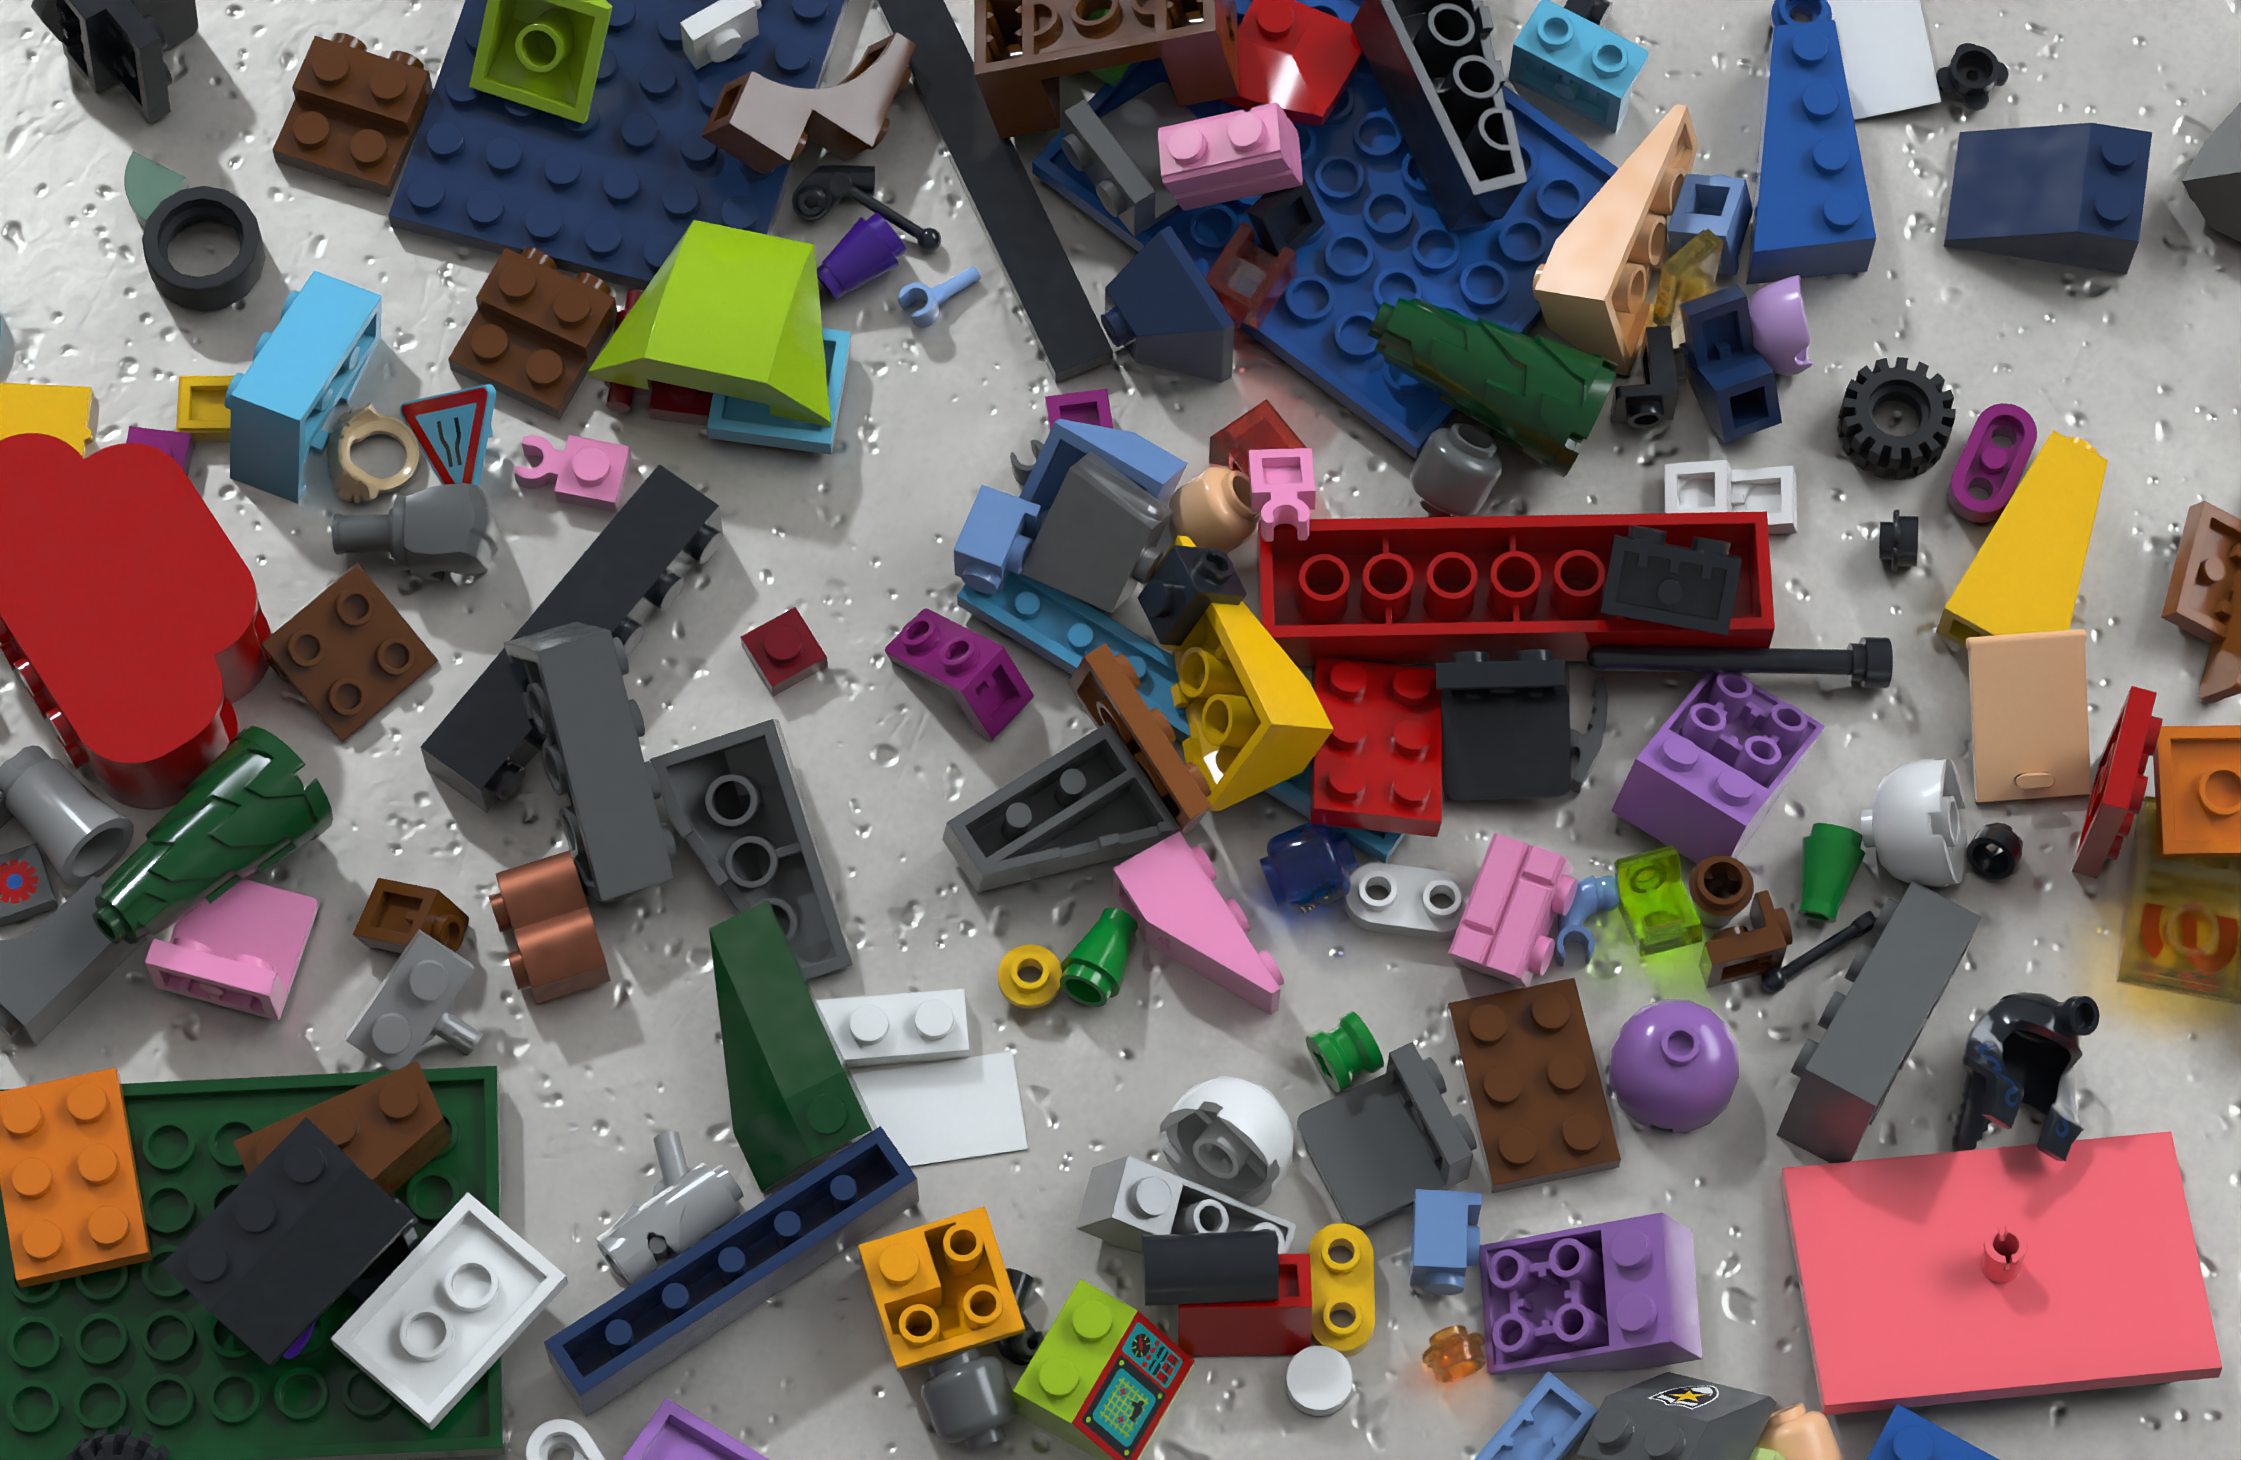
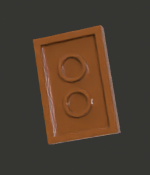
M1105 643L1083 657L1068 685L1096 728L1101 727L1107 722L1111 723L1180 826L1179 831L1185 836L1193 831L1212 807L1207 799L1211 795L1210 787L1199 768L1192 762L1185 765L1171 743L1176 741V736L1164 714L1158 708L1149 710L1136 689L1141 686V683L1131 663L1123 654L1114 656Z

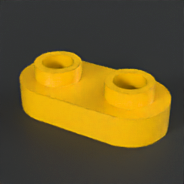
M1335 1223L1319 1230L1312 1238L1308 1248L1312 1286L1311 1340L1315 1346L1333 1348L1347 1358L1364 1350L1373 1336L1375 1325L1374 1252L1369 1238L1359 1228L1350 1224ZM1336 1246H1344L1352 1252L1353 1258L1347 1263L1339 1264L1334 1262L1328 1253ZM1336 1310H1346L1352 1314L1355 1321L1349 1327L1340 1328L1331 1322L1330 1315Z

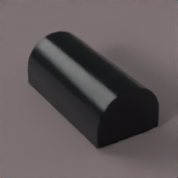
M1276 1230L1142 1235L1141 1253L1145 1306L1279 1300V1261Z

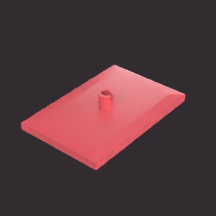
M2171 1131L2075 1140L2066 1161H2057L2038 1150L2037 1144L1782 1168L1781 1184L1822 1414L1824 1415L1894 1409L1897 1404L1907 1408L2219 1378L2222 1363Z

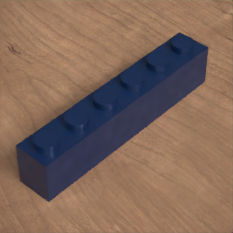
M879 1126L544 1341L550 1364L587 1417L918 1203L917 1177L883 1128Z

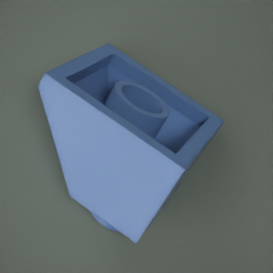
M1058 419L1051 428L1019 498L1041 506L1042 527L1069 468L1090 451H1093L1167 506L1188 463L1134 432Z

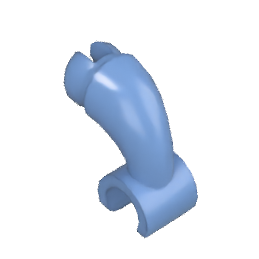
M1592 875L1580 880L1570 910L1565 916L1558 914L1559 935L1554 948V958L1558 965L1564 966V945L1569 942H1577L1583 946L1586 952V964H1589L1592 960L1595 940L1593 934L1583 927L1582 924L1587 917L1596 914L1598 910L1612 911L1618 906L1619 889L1617 880L1613 876L1607 875L1595 878Z

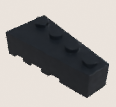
M1364 0L1350 25L1449 232L1503 219L1527 183V177L1513 113L1511 110H1507L1505 106L1502 86L1506 80L1501 60H1495L1490 38V33L1494 26L1489 6H1483L1482 0Z

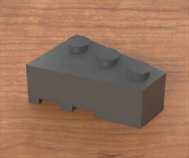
M1107 722L946 823L942 840L978 893L1138 854L1179 832L1180 826L1111 723Z

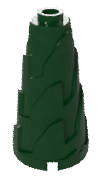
M1399 297L1395 306L1383 301L1367 334L1378 340L1374 350L1384 356L1386 364L1441 394L1440 400L1491 429L1489 434L1538 461L1545 470L1563 478L1568 474L1580 454L1574 451L1577 443L1581 444L1583 439L1587 440L1617 374L1615 371L1619 367L1618 364L1602 355H1590L1538 334L1534 339L1480 317L1477 321H1474L1418 298L1406 300Z
M252 725L238 733L227 745V748L184 790L187 795L146 833L147 840L102 885V891L95 897V905L98 910L92 915L96 926L102 934L115 944H119L123 940L129 944H136L150 933L155 935L167 929L208 900L209 904L213 903L258 869L263 873L308 841L318 838L332 825L333 814L322 786L317 778H315L304 787L296 774L306 765L303 760L282 740L265 729Z

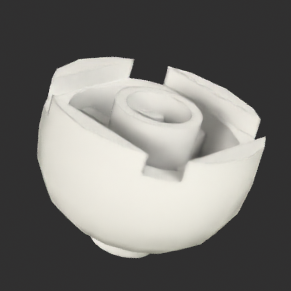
M1936 758L1902 764L1888 773L1875 790L1873 809L1862 810L1861 831L1865 847H1876L1882 866L1898 880L1908 884L1914 881L1924 887L1934 888L1947 887L1950 884L1962 883L1964 881L1967 868L1966 851L1968 836L1967 829L1960 830L1958 809H1965L1959 773L1954 761L1951 759L1937 760Z
M1221 1076L1194 1085L1180 1098L1160 1124V1134L1166 1130L1169 1139L1163 1152L1169 1164L1180 1177L1216 1192L1220 1190L1230 1197L1240 1198L1238 1201L1253 1207L1262 1205L1283 1179L1292 1162L1294 1131L1287 1113L1268 1089L1245 1079Z

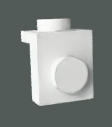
M719 0L680 22L684 53L696 70L712 61L722 62L729 59L739 51L743 43L759 35L757 9L762 6L760 0Z

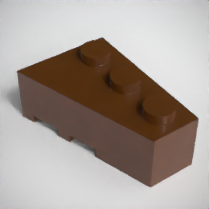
M418 1061L233 1141L249 1176L296 1126L307 1117L388 1195L393 1194L451 1143L442 1113Z

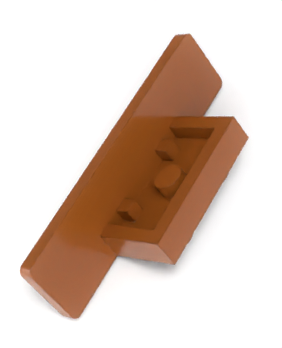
M2204 500L2189 506L2161 618L2211 643L2198 693V698L2209 704L2241 693V520Z

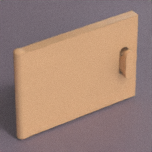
M2084 629L1969 637L1966 639L1969 657L1974 792L1977 803L2091 794L2085 655L2087 633Z

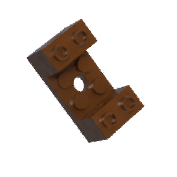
M974 0V76L1000 139L1060 128V76L1158 58L1162 59L1179 107L1239 96L1237 5L1235 0ZM1096 10H1110L1100 19L1087 21L1090 14Z

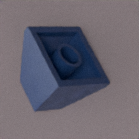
M1168 226L1159 231L1105 287V313L1100 315L1102 325L1112 343L1116 347L1125 345L1136 363L1222 383L1232 377L1235 323L1171 226Z

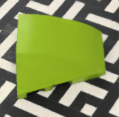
M693 220L587 372L588 377L649 390L652 380L769 404L770 415L831 427L814 244Z

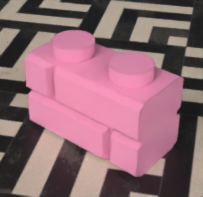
M1278 102L1252 107L1249 112L1239 110L1166 126L1158 130L1162 181L1170 194L1174 195L1175 200L1183 211L1302 186L1303 177L1298 132Z
M1494 833L1448 954L1452 959L1463 967L1494 976L1497 979L1523 988L1529 987L1533 974L1543 976L1550 964L1555 948V939L1548 937L1556 913L1563 916L1568 913L1577 891L1578 880L1570 877L1573 867L1567 858L1505 835Z

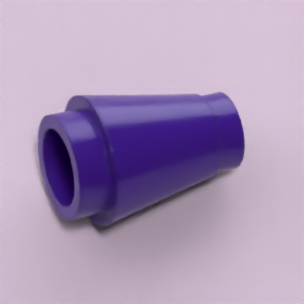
M876 212L866 221L862 217L859 218L817 268V278L827 292L837 300L845 293L847 294L898 267L897 259L908 250L892 227Z

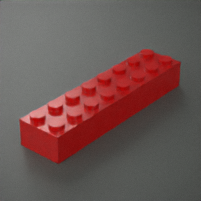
M1767 511L1310 519L1307 540H1298L1297 528L1291 524L1284 523L1274 527L1273 541H1265L1261 535V520L1258 521L1256 551L1259 622L1296 666H1314L1316 656L1382 664L1450 663L1452 653L1464 651L1489 653V661H1515V652L1532 649L1553 651L1554 660L1586 661L1588 650L1595 645L1770 648L1775 630ZM1629 525H1636L1667 531L1665 543L1691 547L1693 536L1730 542L1729 554L1740 556L1742 562L1728 635L1601 613L1614 534L1627 536Z

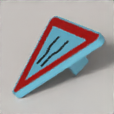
M491 384L430 396L401 404V416L414 433L419 446L443 485L459 483L477 485L478 487L480 485L488 438L493 437L491 421L496 390Z

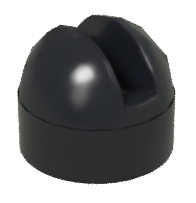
M1995 822L1986 824L1975 834L1967 847L1966 855L1968 862L1976 872L1986 878L1995 880L2005 879L2013 873L2021 860L2023 841L2021 837L2012 831V827L2005 823ZM1993 844L1998 847L1991 853L1986 846Z

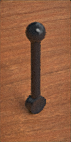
M835 172L829 177L828 188L833 195L837 197L848 196L872 212L879 213L885 220L916 238L919 247L926 252H932L940 246L941 235L936 229L931 227L921 228L852 185V180L847 173Z
M1868 911L1856 918L1850 926L1782 968H1768L1761 977L1763 987L1774 993L1781 991L1786 986L1788 978L1854 937H1860L1871 931L1877 918L1872 911Z

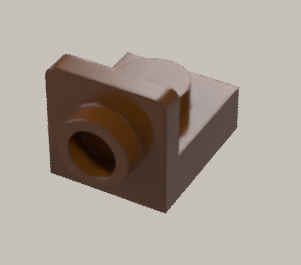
M378 878L352 935L365 946L403 953L420 929L456 953L463 942L464 933L469 924V917L438 889Z
M1768 890L1754 894L1749 912L1754 930L1748 931L1745 926L1729 927L1715 933L1710 938V941L1704 943L1699 967L1706 989L1762 975L1768 968H1781L1787 946L1792 945V931L1784 908L1774 909Z

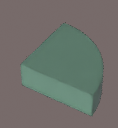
M134 151L129 157L124 175L125 192L138 221L145 227L148 217L161 201L180 190L188 189L189 186L185 176Z

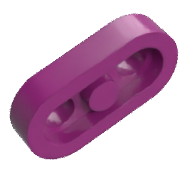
M2001 403L1988 407L1979 415L1948 486L1949 502L1961 517L1979 523L1995 520L2000 517L2013 496L2037 440L2036 424L2031 415L2021 407ZM2004 436L2012 442L2013 446L2010 448H2000L1994 444L1992 438ZM1976 487L1982 488L1989 494V498L1977 500L1970 495L1969 490Z

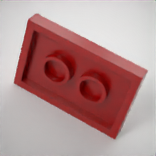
M1316 656L1312 669V687L1334 730L1311 760L1310 824L1437 837L1442 823L1441 697L1436 689V669Z
M2131 686L2099 759L2072 868L2074 873L2097 879L2106 858L2117 860L2123 839L2129 835L2134 815L2139 814L2148 783V777L2143 775L2149 756L2154 754L2163 718L2152 716L2157 692Z

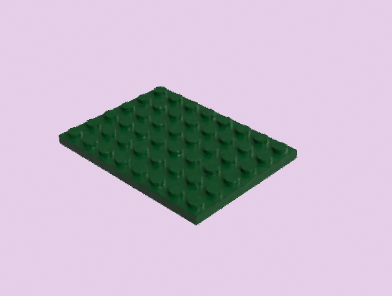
M497 1066L422 1069L444 1118L451 1143L392 1194L405 1204L419 1222L414 1226L420 1243L467 1192L502 1221L500 1084ZM393 1071L121 1084L152 1257L150 1261L20 1288L15 1277L0 1186V1460H66L69 1453L74 1451L77 1443L83 1438L87 1437L91 1440L96 1431L108 1428L110 1435L117 1434L120 1426L132 1427L130 1436L139 1439L143 1431L154 1436L151 1445L158 1449L164 1444L171 1452L168 1460H407L505 1455L504 1353L437 1426L431 1430L333 1345L331 1338L362 1306L347 1290L315 1322L312 1335L302 1351L292 1359L281 1357L271 1367L217 1319L162 1265L248 1177L233 1141ZM384 1252L358 1277L359 1279L373 1278L382 1271L385 1265Z

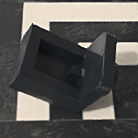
M1671 326L1645 328L1640 353L1644 384L1618 386L1614 389L1610 409L1612 423H1628L1632 427L1648 428L1659 425L1664 420H1673L1679 395L1678 385H1685L1686 360L1683 348H1673Z
M1174 545L1137 598L1159 643L1181 646L1211 603L1240 605L1247 593L1234 569L1233 563L1224 551L1212 548Z

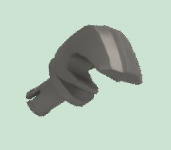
M466 483L433 486L409 496H397L394 500L393 508L390 509L388 515L335 514L332 521V544L336 555H343L344 553L390 552L391 558L394 559L399 571H410L414 576L435 582H443L444 571L464 576H477L487 572L491 558L498 550L500 540L498 524L490 510L485 493L477 485Z

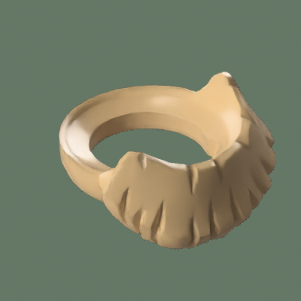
M369 402L364 407L360 405L357 409L353 407L350 412L343 413L339 417L338 423L334 424V432L329 437L330 447L327 449V456L330 458L327 461L328 468H330L328 475L333 480L332 486L334 490L339 493L343 500L347 502L354 501L359 504L361 501H371L377 498L379 493H388L401 488L415 474L420 455L419 445L412 430L399 419L377 413L371 402ZM371 435H388L395 438L403 446L406 453V463L403 469L396 475L388 478H376L366 474L351 463L349 453L351 446Z

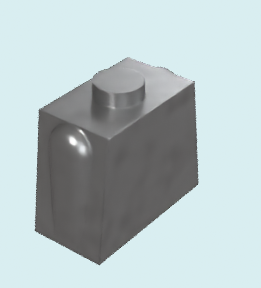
M1090 451L1069 468L1023 565L1021 574L1112 613L1134 593L1138 582L1145 585L1152 577L1156 566L1163 556V552L1155 547L1173 511L1093 451Z

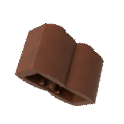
M570 850L495 873L500 892L489 895V900L499 932L512 929L518 946L517 950L507 953L518 990L531 987L535 1003L539 1004L611 981L603 950Z

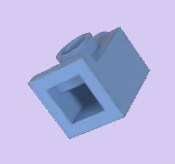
M1686 173L1667 228L1677 270L1737 275L1739 269L1737 258L1753 213L1746 179L1731 178L1726 175L1709 176Z
M981 485L953 550L955 575L961 577L967 586L976 591L986 594H994L997 590L1002 592L1010 572L1018 575L1022 572L1023 565L1031 549L1032 540H1036L1041 529V506Z
M1416 1189L1412 1208L1410 1284L1424 1285L1425 1291L1437 1295H1455L1464 1291L1466 1266H1478L1480 1227L1468 1226V1224H1478L1482 1206L1481 1192Z

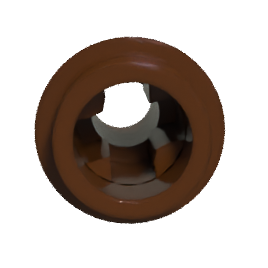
M1716 855L1708 857L1696 865L1690 876L1689 890L1697 920L1706 928L1720 929L1727 926L1749 904L1754 892V882L1750 871L1743 863L1729 856Z

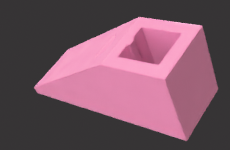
M1179 831L1113 868V892L1125 911L1137 921V930L1147 944L1271 1015L1279 1010V986L1284 984L1283 976L1276 962L1266 950L1257 953L1246 936V933L1250 931V926L1245 914L1232 897L1225 901L1223 900L1212 882L1217 879L1215 869L1207 854L1199 845L1190 848Z

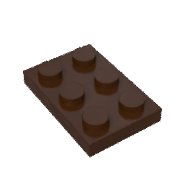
M1575 978L1448 1003L1447 1015L1491 1193L1619 1167L1621 1158Z

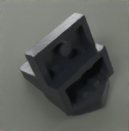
M195 0L32 1L31 8L55 37L62 42L65 56L96 94L118 83L150 123L171 112L168 86L172 84V76L164 62L163 52L189 39L197 32L199 25Z

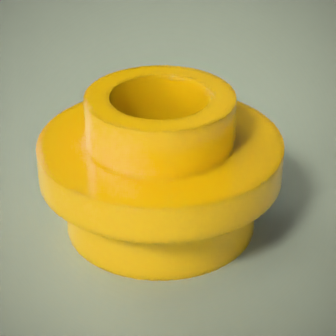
M1026 944L1012 949L1003 957L998 968V985L1001 993L1010 1003L1021 1008L1034 1009L1050 1003L1057 996L1061 988L1060 978L1062 976V969L1060 968V962L1050 950L1039 945ZM1026 966H1034L1042 972V976L1036 982L1027 983L1018 977V973Z

